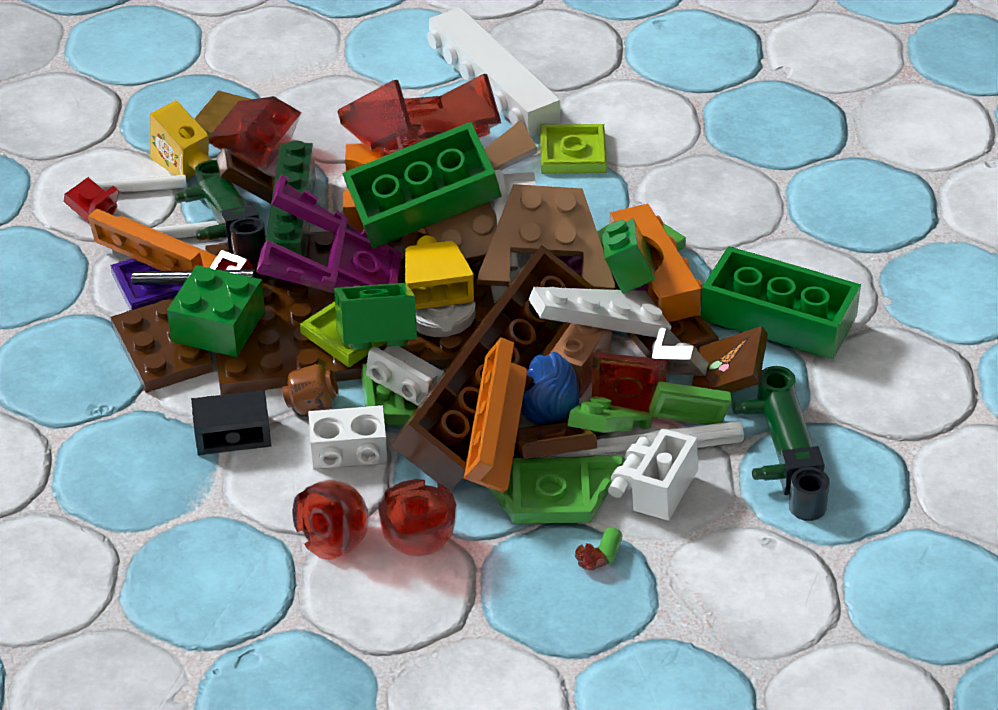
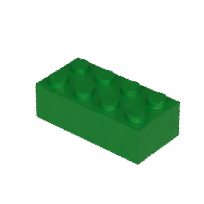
M472 121L342 173L372 248L502 197L495 171Z
M728 246L702 287L700 317L704 321L740 332L763 326L768 333L767 340L834 360L857 317L861 284Z

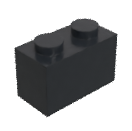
M265 390L191 398L197 455L272 447Z

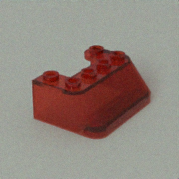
M482 74L441 96L405 99L399 80H392L337 110L340 124L371 151L380 152V156L389 155L471 121L479 138L489 135L491 133L490 128L502 123L488 74Z

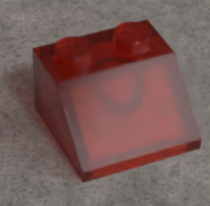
M275 96L238 101L211 133L209 144L221 151L223 148L228 149L266 171L278 156L280 144H286L291 140L302 112Z
M594 352L592 397L609 399L612 406L650 413L649 406L659 381L670 383L671 362L664 359Z

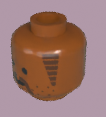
M320 364L292 371L288 375V386L282 388L287 407H294L297 413L302 416H309L308 411L331 409L335 398L339 397V389L334 373L331 369L326 371Z

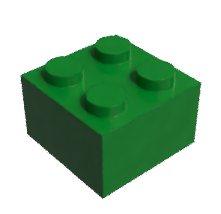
M196 265L167 309L171 342L238 357L265 312L262 279Z
M406 283L334 288L336 327L344 345L349 344L351 349L370 348L373 342H386L387 346H404L408 344V340L417 339L415 295Z

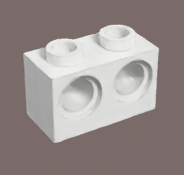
M383 405L308 411L313 469L387 463Z

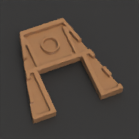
M522 120L514 124L484 149L494 171L503 170L537 153V147ZM487 202L427 226L424 229L427 235L434 237L437 242H455L467 263L484 260L497 227L496 213L490 202Z

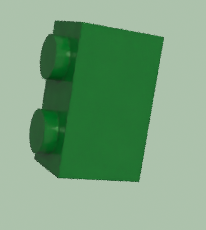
M634 218L626 222L625 220H619L609 225L606 231L602 232L604 258L621 292L624 294L655 280L651 251Z

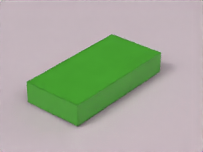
M659 381L649 406L650 416L705 425L723 423L732 401L731 394L727 391Z

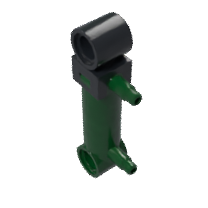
M207 160L199 163L195 167L197 187L185 189L175 194L177 203L200 200L202 203L207 204L219 224L198 230L196 232L197 240L209 241L223 238L227 249L233 251L234 255L247 259L250 264L258 263L261 249L266 242L264 222L259 219L257 210L253 204L247 205L234 183L220 176L218 160Z
M782 366L766 367L761 372L757 399L743 400L732 405L735 415L764 414L779 460V464L754 468L752 470V478L764 481L780 479L784 495H790L789 510L792 515L804 521L817 520L824 516L827 510L830 480L824 472L825 464L819 446H813L795 392L796 380L794 373Z

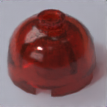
M331 479L320 481L306 487L304 491L298 493L294 498L292 508L294 527L297 533L303 531L308 540L304 545L317 557L327 560L335 559L351 552L364 539L369 526L368 508L356 488L347 482Z
M423 479L402 481L390 487L385 492V499L381 504L379 503L378 507L379 522L383 536L396 551L405 555L420 557L437 552L444 547L454 533L457 505L453 494L439 483H437V488L425 485V480Z

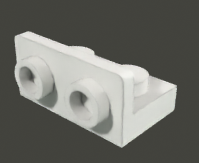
M374 346L368 353L366 376L418 406L444 373L399 346H388L384 350Z

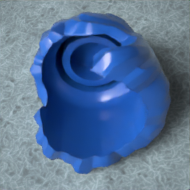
M552 352L546 356H535L527 371V376L532 378L535 383H531L526 389L527 391L524 392L521 412L529 421L536 425L565 421L569 418L570 411L579 405L580 393L576 373L570 363L557 352Z

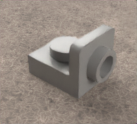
M661 327L659 329L657 340L654 341L652 346V360L667 375L705 376L708 362L697 351V348L687 343H681L668 328Z

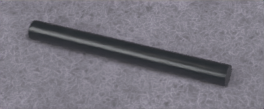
M257 269L221 270L260 279V274L256 272ZM193 270L134 271L131 280L134 285H184Z

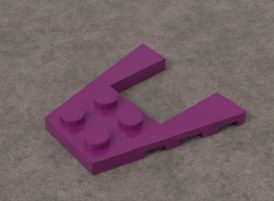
M283 174L280 176L275 186L271 205L333 233L328 267L267 240L261 249L257 273L334 293V288L393 284L398 282L401 252L387 243L372 248L365 229L362 233L347 224V216L338 210L335 214H332L316 203L319 199L317 196L306 189L303 193L299 192L287 184L290 178Z

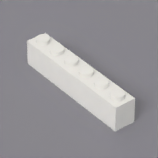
M461 7L429 18L427 40L430 47L436 49L445 58L446 62L452 65L461 74L463 79L468 80L481 96L488 99L494 108L501 112L512 125L522 120L532 137L540 134V125L560 124V99Z

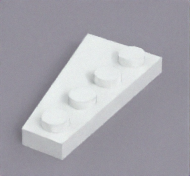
M533 287L529 297V301L540 318L651 337H657L661 327L671 329V325L663 316L662 311L655 305L646 291H629L623 294L621 290Z

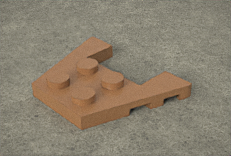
M513 184L479 271L477 285L508 287L510 282V252L534 254L543 245L554 255L581 257V277L596 289L614 290L615 282L604 258V250L583 189Z

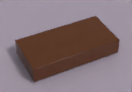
M223 148L217 155L220 176L271 204L275 176Z

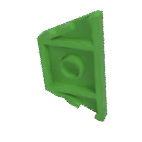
M622 456L513 458L508 490L505 493H501L490 488L488 489L514 524L591 522L608 495V488L612 483L611 476L617 467L623 465Z

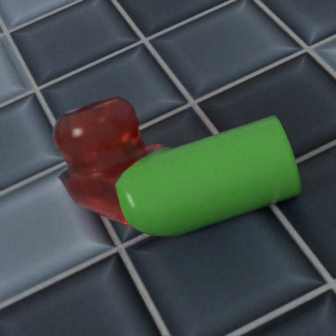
M607 528L598 547L594 548L590 543H586L585 547L582 544L578 546L575 550V558L578 561L579 567L592 571L613 563L623 538L622 532L616 528Z

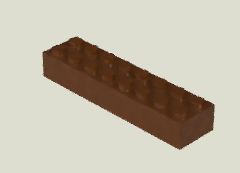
M543 245L523 265L390 444V446L448 492L465 474L482 372L487 353L500 338L514 342L511 362L525 367L528 371L534 357L549 355L571 324L540 318L529 301L533 287L596 289ZM526 376L524 392L533 381L528 376Z

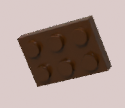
M174 298L110 317L112 328L145 393L214 372L213 362L207 350L171 342L167 309Z

